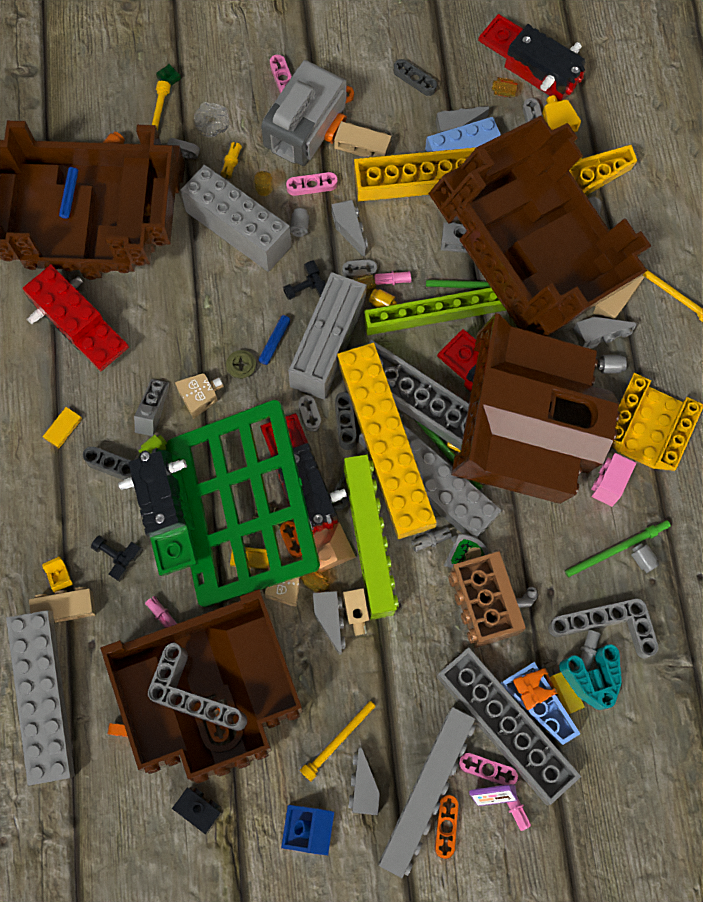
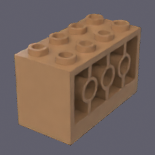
M500 551L453 565L448 579L451 587H455L457 593L454 594L457 606L461 605L463 611L461 619L464 625L467 624L469 630L467 637L469 643L474 645V648L520 635L526 629ZM486 618H490L493 622L490 623Z

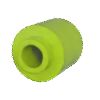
M154 434L140 446L141 448L138 452L141 453L146 450L151 453L155 448L166 450L165 445L167 442L161 435L157 437Z

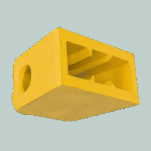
M555 95L549 96L546 99L547 104L543 108L542 115L551 130L568 123L572 130L577 132L581 120L568 100L558 101Z

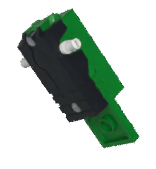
M155 448L151 453L146 450L142 451L140 454L135 455L134 460L128 462L132 476L119 482L118 485L121 490L131 487L135 488L138 505L141 508L140 513L143 518L145 534L151 539L159 576H165L198 564L191 530H194L195 527L181 474V469L186 468L187 465L184 459L179 461L177 456L166 450Z

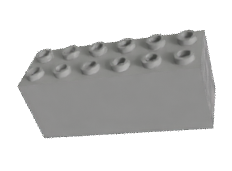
M203 165L181 189L185 211L267 272L291 248L290 226L206 165Z
M331 272L288 370L291 388L325 400L339 368L337 354L346 351L365 306L366 284Z

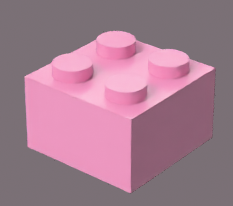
M614 453L611 458L607 457L599 470L598 478L592 485L591 490L594 492L591 497L613 507L622 496L636 462L617 453Z

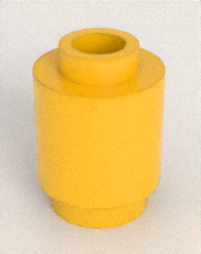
M374 289L369 298V302L376 308L397 305L396 297L381 289Z

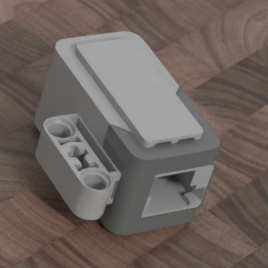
M304 60L263 119L261 126L263 146L293 164L297 163L303 167L306 166L323 142L326 131L338 113H342L345 108L346 79Z

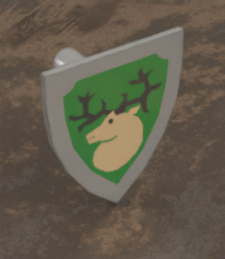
M459 533L458 536H453L451 539L453 547L444 563V567L452 568L454 564L488 555L489 551L478 538Z

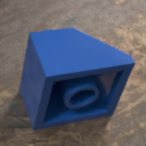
M288 805L281 848L328 856L334 812Z

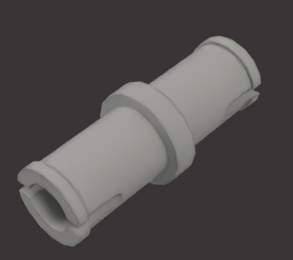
M445 527L433 533L431 531L427 532L425 536L411 540V545L420 543V545L413 547L414 551L418 552L429 546L435 547L437 543L451 539L452 535L451 533L443 535L450 531L448 527Z
M588 630L584 647H581L580 650L582 651L580 658L583 660L587 672H589L593 656L597 654L595 650L601 636L600 633Z

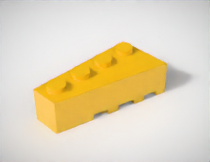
M632 145L582 158L569 171L587 196L630 171L636 164L637 158Z

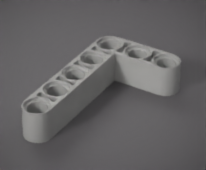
M632 599L558 616L548 626V631L552 636L562 637L627 622L635 651L639 657L647 659L658 651V643L646 604L640 599ZM632 605L638 607L639 614H636L631 610ZM612 609L619 611L620 618L613 616ZM593 614H598L601 617L600 623L594 621ZM574 618H579L582 621V627H577L574 624ZM554 623H561L563 631H557ZM638 624L644 626L645 633H640L638 631ZM643 644L650 646V653L644 651Z
M176 643L168 644L162 653L148 689L150 700L162 706L236 731L244 729L248 721L247 716L238 709L176 689L185 667L188 653ZM179 650L178 656L173 659L174 652ZM171 670V675L165 679L166 672ZM163 690L162 697L158 699L159 691ZM182 696L181 703L176 705V699ZM201 702L200 709L194 711L196 703ZM219 708V715L213 718L214 710ZM238 714V722L232 724V718Z

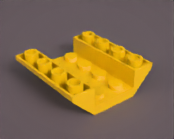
M633 373L618 407L620 415L615 428L617 429V435L611 446L617 452L648 467L675 471L702 412L703 404L689 397H686L683 402L649 387L652 380Z

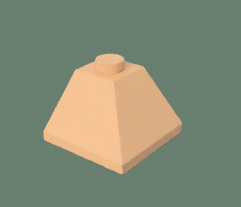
M340 522L334 524V527L331 529L325 528L323 531H318L313 535L320 562L318 569L320 573L356 558Z

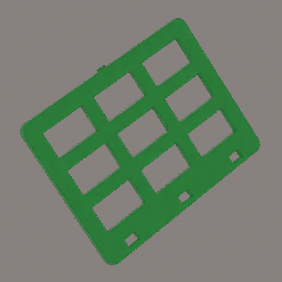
M277 400L266 402L174 437L167 442V451L177 456L179 461L184 459L187 465L186 468L181 469V474L195 527L194 530H191L198 564L191 566L197 601L200 606L209 607L259 589L261 590L316 572L319 569L320 562L302 490L303 484L299 477L281 402ZM270 417L278 455L259 462L251 424ZM239 429L247 467L229 473L221 435ZM209 440L216 478L198 484L191 447ZM282 468L291 507L271 513L262 474ZM250 479L259 518L240 524L232 485ZM219 490L227 529L209 535L201 496ZM294 519L303 560L283 566L274 526ZM262 530L270 570L251 576L243 536ZM230 541L239 581L220 587L212 547ZM203 573L205 583L200 585L198 574Z

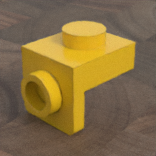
M61 557L42 564L54 593L73 584L68 569Z

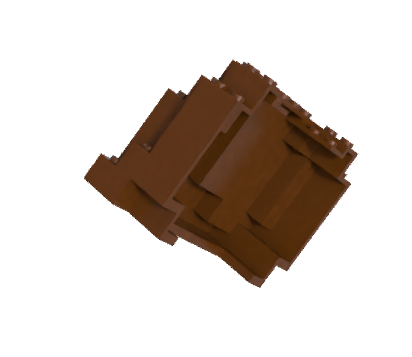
M541 115L476 147L459 168L443 175L428 194L448 224L458 219L466 229V233L459 239L516 326L519 329L549 337L647 272L638 256L649 249L651 244L642 231L635 233L626 218L609 231L569 171L583 157L579 148L574 143L578 137L568 123L551 130Z
M7 120L5 138L0 140V259L8 262L20 260L24 268L28 270L46 269L49 265H52L55 269H63L65 271L80 270L83 277L89 280L102 278L103 272H135V265L143 266L144 264H150L151 252H155L156 245L164 246L165 244H171L175 193H179L180 183L184 181L185 162L180 145H162L156 125L137 124L136 132L140 144L35 141L26 121ZM73 167L78 169V176L68 219L59 216L68 169ZM149 203L151 206L150 216L147 217V206Z

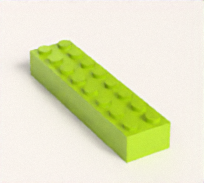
M367 454L344 458V473L370 620L394 616L399 604L397 595H393L395 587L394 577L389 575L391 560L390 556H386L385 553L387 552L388 544L386 536H382L384 529L383 517L378 515L380 514L381 506L379 498H375L377 483L376 479H372L374 472L373 462L368 460Z

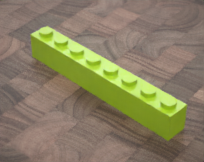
M492 288L364 310L363 319L367 336L501 312L506 311Z

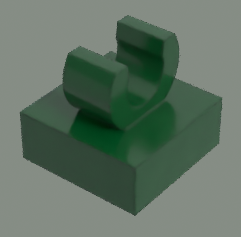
M170 64L156 73L160 81H166L171 86L181 79L180 74Z

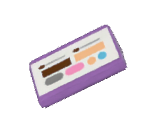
M514 784L469 791L478 806L517 801Z

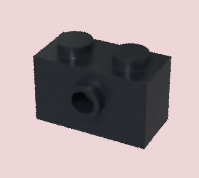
M187 787L172 809L207 835L222 815V812L219 811L221 806L213 800L207 802L203 799L204 793L196 787L193 789Z

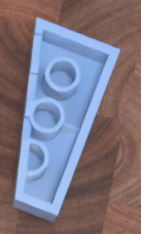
M490 117L428 136L425 149L427 152L475 148L501 134L494 118Z
M535 662L500 683L512 698L561 745L580 735V732L556 695L551 696L541 704H536L530 710L526 709L521 699L522 694L518 693L513 680L538 671L539 668ZM543 676L539 686L544 689H551Z

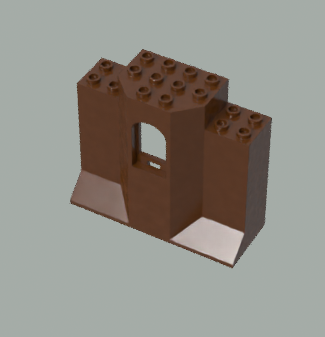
M495 313L476 336L474 351L478 352L461 450L454 457L451 475L561 504L577 494L579 490L577 481L581 472L589 473L605 462L609 449L617 435V429L615 428L620 415L618 411L619 403L612 391L593 386L595 382L594 369L598 363L596 350L512 327L500 314ZM556 397L586 405L591 411L589 427L584 429L553 420Z
M260 589L240 596L241 601L132 641L123 643L119 640L100 647L139 771L152 774L160 771V766L166 764L170 767L180 763L181 759L188 780L195 783L204 782L212 775L224 776L231 773V768L237 767L242 769L251 765L250 761L254 759L261 760L269 756L268 753L272 749L264 729L265 726L270 729L280 725L281 720L287 718L288 721L300 717L299 713H302L303 710ZM176 643L188 653V658L176 689L203 698L216 695L215 698L210 700L218 702L226 699L228 706L238 709L247 716V725L244 729L236 731V736L230 743L222 746L212 744L202 719L162 706L148 697V689L162 653L168 644ZM179 650L174 652L173 659L178 656ZM171 670L166 672L165 679L171 675ZM163 690L159 691L158 699L162 697ZM182 696L176 699V705L181 703ZM201 702L196 703L194 711L199 710ZM238 714L233 717L234 724L239 720Z

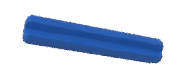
M69 167L59 212L61 218L68 219L78 176L77 168Z
M282 315L259 357L260 363L264 365L269 363L290 323L288 316Z

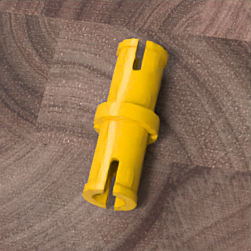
M235 142L231 143L220 173L224 178L228 174V179L232 177L234 167L238 164L240 150L242 149L239 143H236V146H234Z

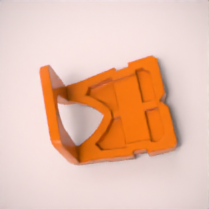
M546 668L513 680L518 693L522 694L521 699L527 710L532 709L536 704H541L558 693L550 680ZM544 675L551 689H544L539 686L540 680Z

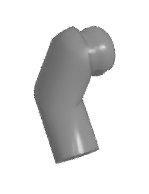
M535 587L527 588L522 598H516L519 608L532 606L538 597Z

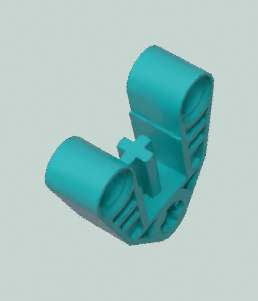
M612 644L602 646L596 650L595 660L598 669L587 672L584 662L579 656H570L563 659L559 664L560 672L576 695L597 710L608 709L615 705L622 684L620 654L618 648ZM605 651L608 652L609 659L606 658ZM569 662L574 665L573 671L569 667Z

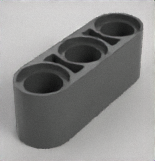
M341 392L335 397L338 439L341 448L350 450L356 444L353 405L349 394ZM347 401L348 404L346 406H341L339 402ZM347 418L350 420V422L348 424H344L341 422V420ZM345 436H350L352 440L350 442H345L343 438Z
M93 446L87 447L83 451V459L90 468L121 480L132 476L131 473L124 474L125 469L130 468L128 462L131 460ZM96 454L97 458L90 461L89 457ZM115 461L112 467H106L108 462Z

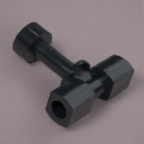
M314 260L304 264V269L308 275L306 276V281L295 286L290 284L283 286V291L288 300L295 298V293L308 287L311 290L315 289L319 297H321L326 282L321 280L319 276L320 270Z
M98 535L92 542L91 549L97 553L103 551L113 558L115 565L109 572V575L120 582L128 571L126 567L131 560L135 561L143 549L131 541L125 551L120 550L117 552L106 544L107 539Z

